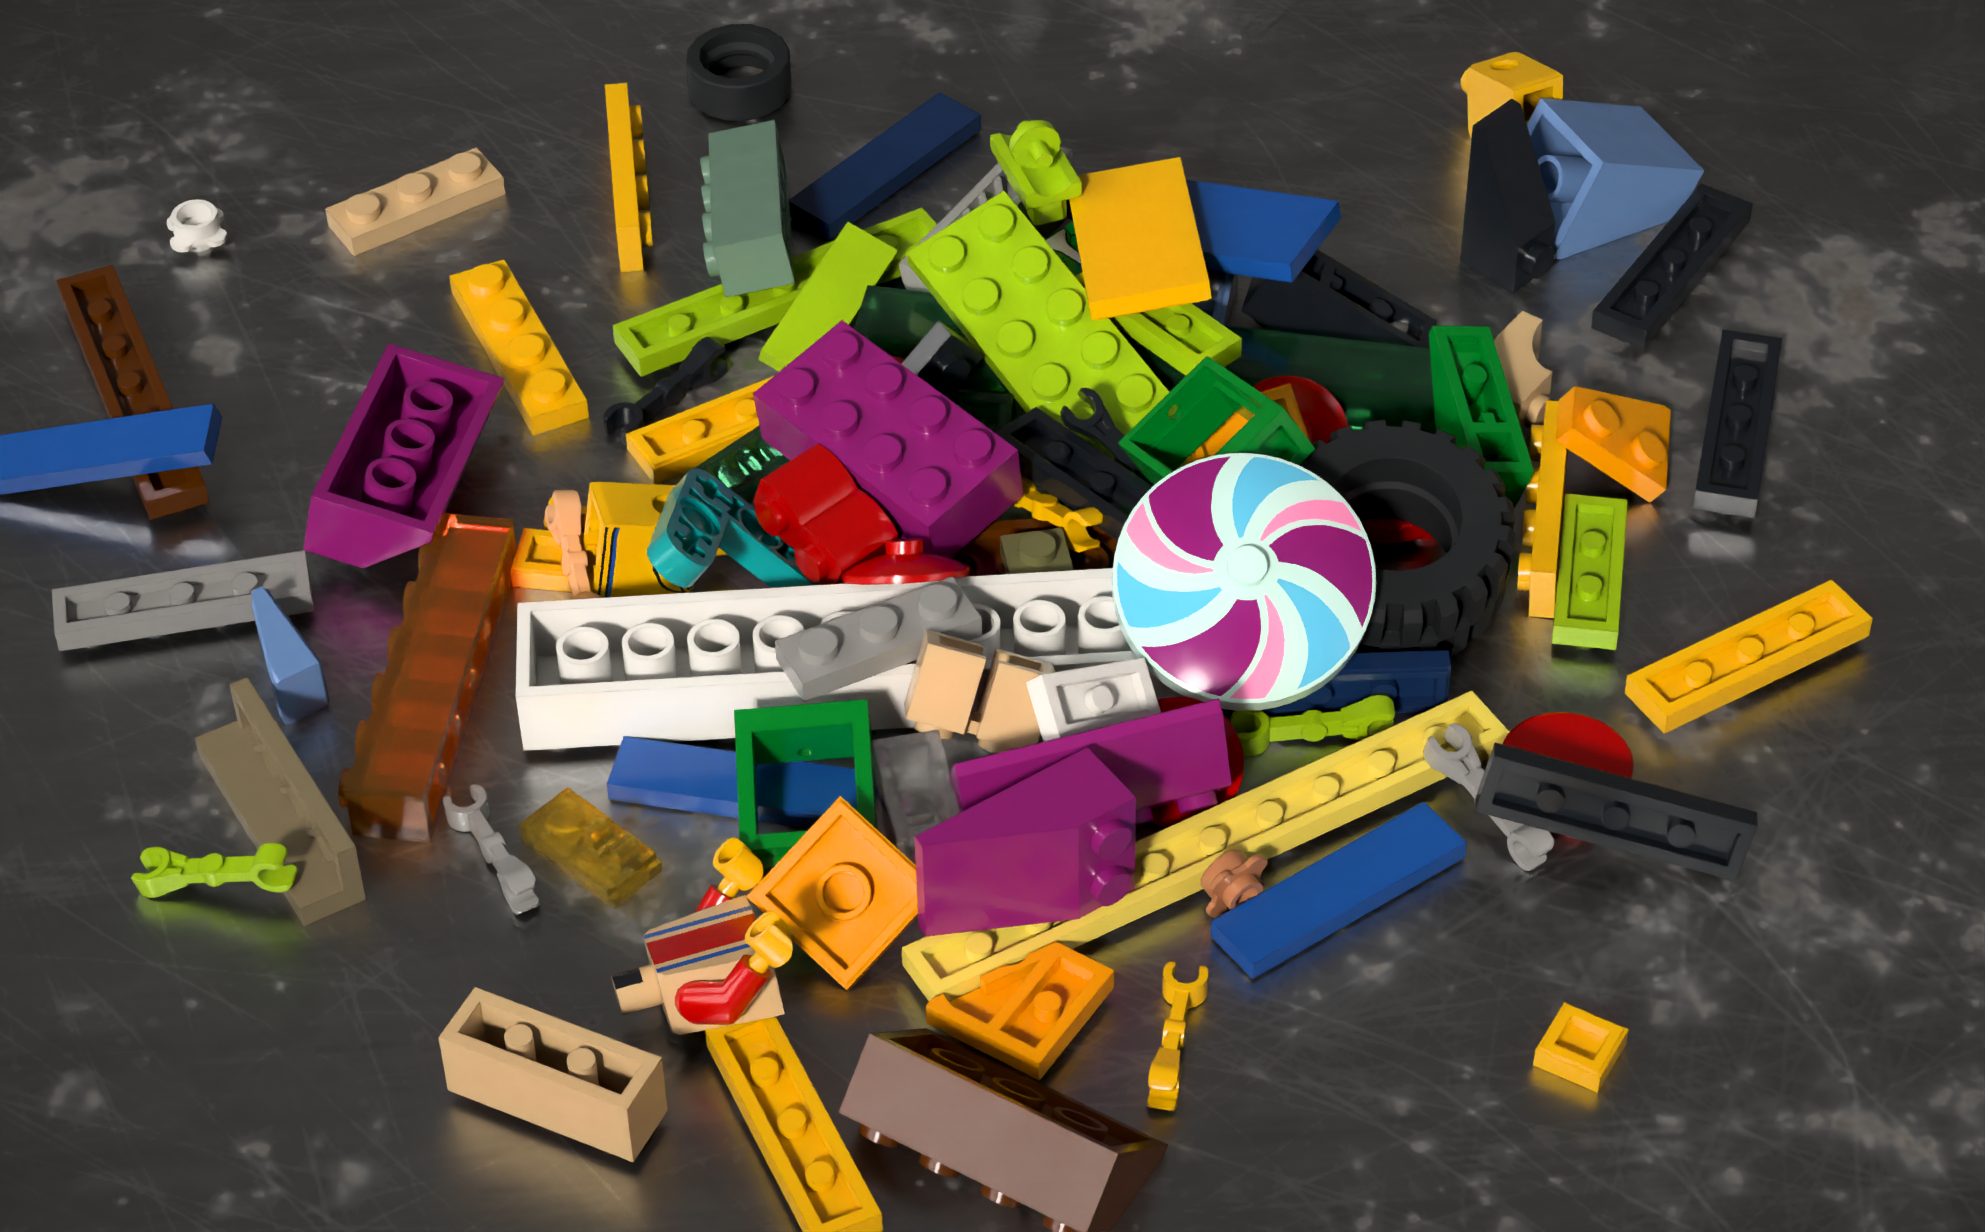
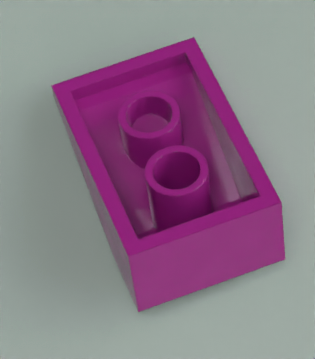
M1086 747L914 836L918 928L925 936H935L1080 919L1102 906H1110L1117 903L1128 892L1135 889L1136 797Z

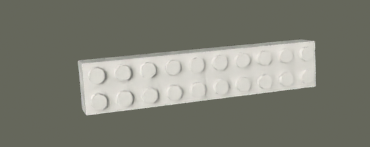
M1113 568L968 576L955 579L982 617V636L970 640L971 642L982 644L984 646L982 655L986 656V662L971 709L972 712L977 713L996 648L1052 663L1055 672L1137 659L1123 635L1115 613L1112 596ZM938 581L878 585L831 584L518 603L516 703L523 751L621 745L624 736L662 742L735 738L734 710L863 699L868 700L871 730L914 727L915 721L906 719L904 702L917 660L813 699L803 701L776 660L775 641ZM1149 672L1157 699L1175 696L1174 690L1163 684Z

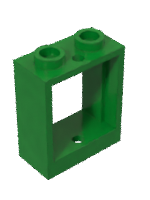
M1208 356L1118 442L1120 447L1153 485L1175 471L1234 412L1241 415L1248 422L1215 455L1229 453L1262 454L1281 458L1299 465L1315 450V447L1282 406ZM1177 405L1175 414L1168 416L1169 409Z
M867 699L734 710L739 840L761 860L763 865L762 879L807 831L759 834L756 765L854 757L857 812L878 830L872 731Z

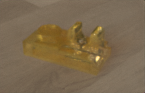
M568 787L519 824L521 841L613 909L617 908L662 872V862L657 859L654 850L617 825L612 818Z

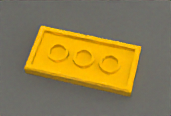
M1181 157L1078 175L1082 183V196L1071 198L1069 202L1091 320H1101L1212 299L1208 273Z

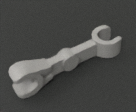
M1451 724L1447 727L1444 736L1446 741L1455 748L1456 752L1444 750L1439 745L1437 739L1431 736L1426 741L1423 755L1426 762L1433 769L1441 772L1458 784H1462L1473 796L1475 802L1484 770L1481 768V762L1468 731L1459 724ZM1490 816L1507 836L1509 852L1519 867L1525 871H1531L1545 863L1547 859L1546 853L1554 846V838L1549 831Z
M479 784L471 785L470 792L474 804L467 807L456 806L452 802L450 795L444 796L443 803L447 823L457 831H471L479 842L485 860L489 864L492 863L498 871V880L512 912L518 915L538 907L540 902L533 891V888L536 886V879L532 870L515 855H509L503 837L498 831L494 832L488 823L490 810L485 789Z

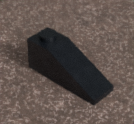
M1510 99L1472 127L1460 262L1509 292L1515 293L1531 280L1542 277L1551 267L1555 256L1553 242L1556 221L1521 104Z
M1318 249L1291 283L1252 277L1241 312L1253 318L1262 328L1275 331L1293 342L1422 362L1429 353V332L1432 326H1436L1437 320Z

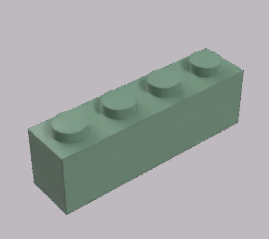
M775 120L708 133L709 155L700 157L705 182L704 185H701V192L706 213H702V221L707 242L703 243V252L709 276H720L725 297L795 283L788 173Z

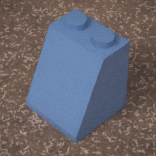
M1540 98L1527 124L1556 221L1553 242L1554 259H1564L1668 222L1691 196L1704 172V169L1639 106Z

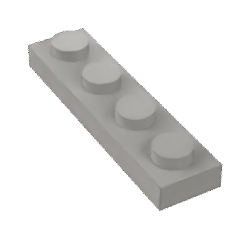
M305 550L52 589L54 634L59 651L255 621L251 605L253 600L251 591L261 586L264 589H268L287 616L314 612Z

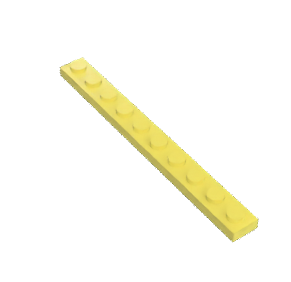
M1473 691L1467 692L1135 842V889L1128 892L1113 905L1102 906L1082 918L1074 920L926 936L901 947L902 965L928 1001L940 994H944L948 1001H952L980 988V976L1003 965L1018 964L1026 958L1027 954L1055 941L1070 949H1074L1202 890L1201 878L1204 872L1216 859L1227 852L1241 850L1248 858L1261 854L1268 860L1447 778L1446 775L1433 769L1426 762L1423 750L1427 739L1433 736L1444 750L1456 752L1455 748L1446 741L1444 736L1447 727L1451 724H1459L1468 731L1480 762L1490 757L1495 742L1503 744L1510 731Z

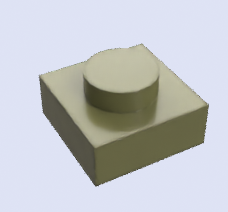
M1062 527L1000 536V555L1005 574L1074 570Z

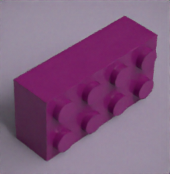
M843 320L753 393L760 431L765 442L790 461L818 443L824 446L844 465L858 489L869 495L886 513L899 534L897 539H924V552L952 558L1023 496L1019 454L1015 447Z

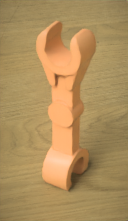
M555 490L552 494L554 504H549L545 509V521L557 545L562 548V570L564 575H568L572 593L571 600L602 598L600 595L591 592L587 576V555L580 545L581 501L579 494L574 490Z

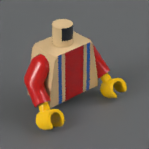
M732 837L727 839L716 851L713 857V866L725 878L718 886L715 884L710 885L694 913L652 928L643 935L650 965L611 975L622 1016L662 1005L671 1032L683 1035L785 1014L774 968L782 966L792 956V930L773 911H767L756 919L746 895L736 897L739 890L746 891L753 888L763 877L761 860L738 838Z

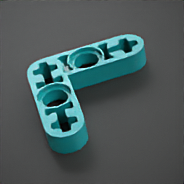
M692 468L669 493L647 548L648 558L657 572L674 585L683 588L691 587L713 563L718 547L770 588L821 585L818 582L808 580L802 574L796 563L793 547L786 544L778 536L768 534L757 520L755 508L716 477L699 468Z

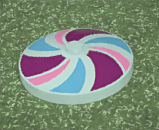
M1229 453L1196 460L1180 467L1157 482L1133 508L1123 526L1114 555L1112 573V596L1120 628L1136 657L1145 658L1148 671L1163 684L1185 697L1202 702L1219 699L1222 709L1237 711L1263 710L1290 704L1310 695L1332 680L1346 666L1361 643L1372 614L1376 592V568L1368 536L1360 519L1340 493L1325 480L1295 463L1281 458L1253 453Z

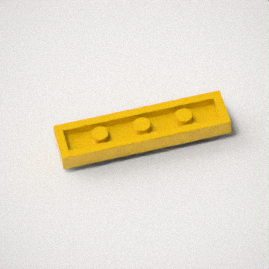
M627 83L606 84L605 94L620 271L644 270L642 247L653 246L650 212H639V210L650 209L647 175L636 176V174L647 173L644 140H633L643 138L641 105H629Z
M503 259L450 275L451 291L497 374L499 377L505 378L504 386L532 435L589 418L587 399L506 261Z
M1546 400L1544 425L1532 424L1530 459L1531 461L1540 462V467L1533 466L1534 473L1526 487V503L1536 504V509H1524L1522 546L1532 547V553L1520 552L1517 590L1529 591V617L1554 618L1568 449L1556 442L1559 401Z
M1831 579L1627 675L1624 693L1665 734L1868 637L1873 618Z
M771 1017L714 1029H705L707 1048L802 1231L882 1232V1213L778 1019Z

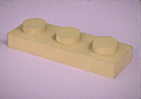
M476 147L325 208L328 226L352 255L357 256L505 195L504 178Z

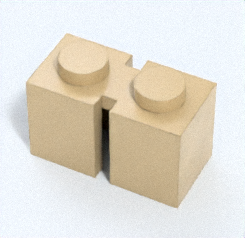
M926 629L904 702L906 719L915 721L914 728L921 733L940 739H952L954 732L963 735L965 732L971 733L979 739V747L995 754L1037 744L1041 732L1026 682L1042 674L1054 673L1053 664L996 648L978 710L975 713L971 709L986 662V656L982 655L984 646Z

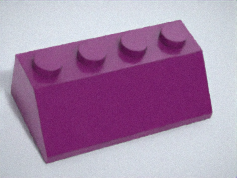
M388 343L311 495L303 550L360 568H366L430 543L503 389L505 378Z
M1219 699L953 764L947 777L957 815L1088 747L1136 797V826L1153 821L1151 809L1177 803L1179 814H1184L1218 805L1216 793L1225 791L1232 785L1223 711Z

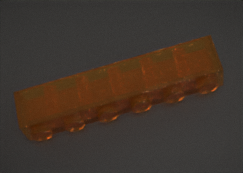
M444 513L432 541L420 546L418 555L419 573L416 582L409 581L405 587L403 597L404 617L401 626H393L389 634L387 646L388 664L385 673L378 672L373 681L371 693L372 711L369 720L362 719L357 727L355 761L352 768L343 769L339 781V805L348 809L352 834L354 836L424 843L431 842L443 805V797L446 795L512 588L510 571L517 552L513 519Z

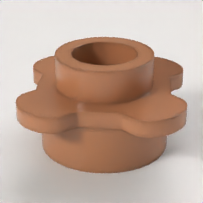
M1233 850L1220 856L1206 869L1201 878V887L1212 899L1206 907V912L1210 917L1217 918L1226 913L1228 909L1231 910L1262 893L1264 883L1261 880V873L1268 863L1263 855L1256 854L1248 858L1243 851Z

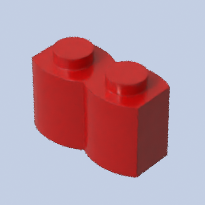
M819 443L762 478L753 500L755 514L762 528L768 534L778 536L786 544L793 547L795 560L802 574L808 580L818 582L821 585L846 584L842 582L843 573L864 561L886 554L885 541L896 540L899 535L882 508L869 495L858 489L844 465Z

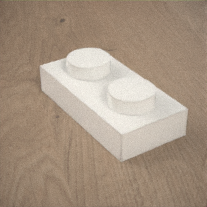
M1144 657L1042 674L1026 682L1043 742L1161 713Z

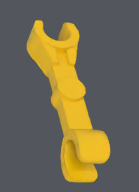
M1021 474L1023 496L1012 505L1013 507H1023L1032 512L1033 518L1048 521L1059 528L1062 527L1067 546L1074 552H1083L1100 547V541L1092 539L1086 529V526L1102 523L1103 515L1098 509L1087 507L1072 511L1058 503V499L1053 495L1042 494L1036 491L1032 481Z
M1174 961L1167 962L1163 969L1162 994L1164 999L1172 1005L1170 1017L1166 1018L1164 1023L1163 1048L1159 1047L1150 1066L1148 1077L1150 1091L1147 1100V1107L1169 1111L1176 1109L1181 1078L1180 1048H1184L1186 1039L1187 1011L1205 1001L1208 994L1209 978L1208 968L1200 965L1198 979L1191 983L1178 982L1175 979L1176 962Z

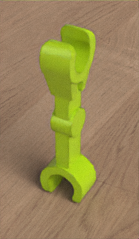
M1375 695L1335 712L1322 713L1319 710H1308L1302 713V715L1268 718L1261 710H1236L1232 713L1230 721L1238 734L1244 756L1252 757L1267 750L1270 742L1305 739L1315 742L1320 741L1326 736L1336 735L1363 740L1394 726L1395 709L1391 698L1384 695Z
M265 843L261 845L255 856L222 857L218 853H212L203 858H188L185 855L166 850L162 847H150L143 850L140 855V860L150 873H134L131 879L139 892L148 898L165 895L166 893L186 887L191 883H206L209 886L216 887L225 882L253 881L264 890L285 892L291 888L298 869L295 865L283 866L288 851L284 845L278 843Z

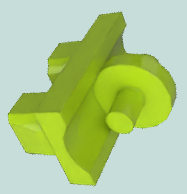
M1044 120L1023 121L1017 126V130H1015L1013 135L1002 133L990 135L991 151L1006 174L1013 190L1016 191L1034 225H1042L1064 219L1067 216L1066 200L1082 196L1081 180L1060 148V136L1055 127L1050 122Z

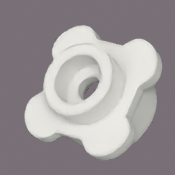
M199 199L185 201L176 206L171 216L167 219V227L174 233V236L170 239L171 248L177 252H200L224 244L228 236L226 230L220 227V223L224 220L222 210L216 208L209 201Z

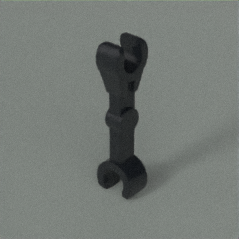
M711 337L702 338L692 348L677 372L669 378L664 377L660 379L654 386V389L635 404L622 402L609 407L603 417L605 432L612 434L618 427L625 425L621 429L620 435L622 443L627 446V433L645 427V422L666 406L675 405L680 400L682 394L691 387L697 388L721 379L728 371L727 362L718 357L725 352V346Z
M1081 388L1078 395L1091 406L1093 411L1092 417L1085 420L1078 419L1067 406H1063L1060 414L1064 425L1070 430L1100 443L1113 455L1116 462L1154 486L1118 444L1125 435L1115 427L1101 397L1090 388Z

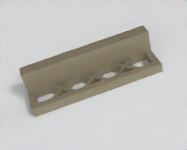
M248 677L229 684L237 720L195 737L198 754L255 848L258 850L265 843H278L284 845L287 849L288 854L283 866L295 865L298 872L291 888L283 893L303 926L366 900L356 846Z

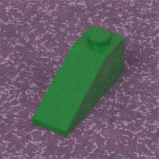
M1432 326L1429 332L1436 431L1440 429L1455 436L1456 446L1464 450L1469 445L1486 459L1484 471L1492 468L1499 474L1506 486L1505 496L1513 502L1515 509L1534 473V468L1490 327Z

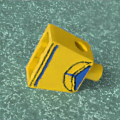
M590 482L582 550L587 555V576L591 592L600 595L602 598L689 593L694 588V584L691 587L683 588L666 580L657 572L647 555L648 545L667 497L676 485ZM718 547L716 556L728 555Z

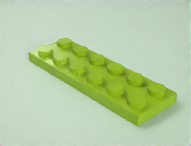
M1005 191L997 194L906 252L910 268L965 337L984 355L983 359L1026 413L1037 407L1065 426L1060 412L1063 406H1067L1078 419H1089L1093 414L1092 408L1079 397L1078 392L1081 388H1090L1101 397L1115 427L1123 435H1126L1169 393L1167 388L1109 318L1091 320L1086 289ZM1177 405L1169 409L1168 416L1175 414ZM1072 431L1114 460L1113 455L1100 443ZM1186 460L1177 469L1187 465Z

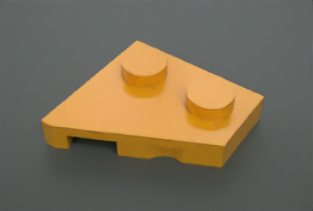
M1574 386L1559 399L1556 442L1649 503L1667 488L1671 415L1669 408L1656 403Z
M1055 941L1027 954L1026 958L1018 964L1003 965L980 976V988L952 1001H948L944 994L932 998L926 1005V1023L1040 1081L1114 989V970Z

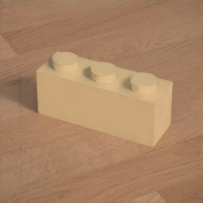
M474 987L438 1037L448 1091L633 1163L668 1111L662 1057Z

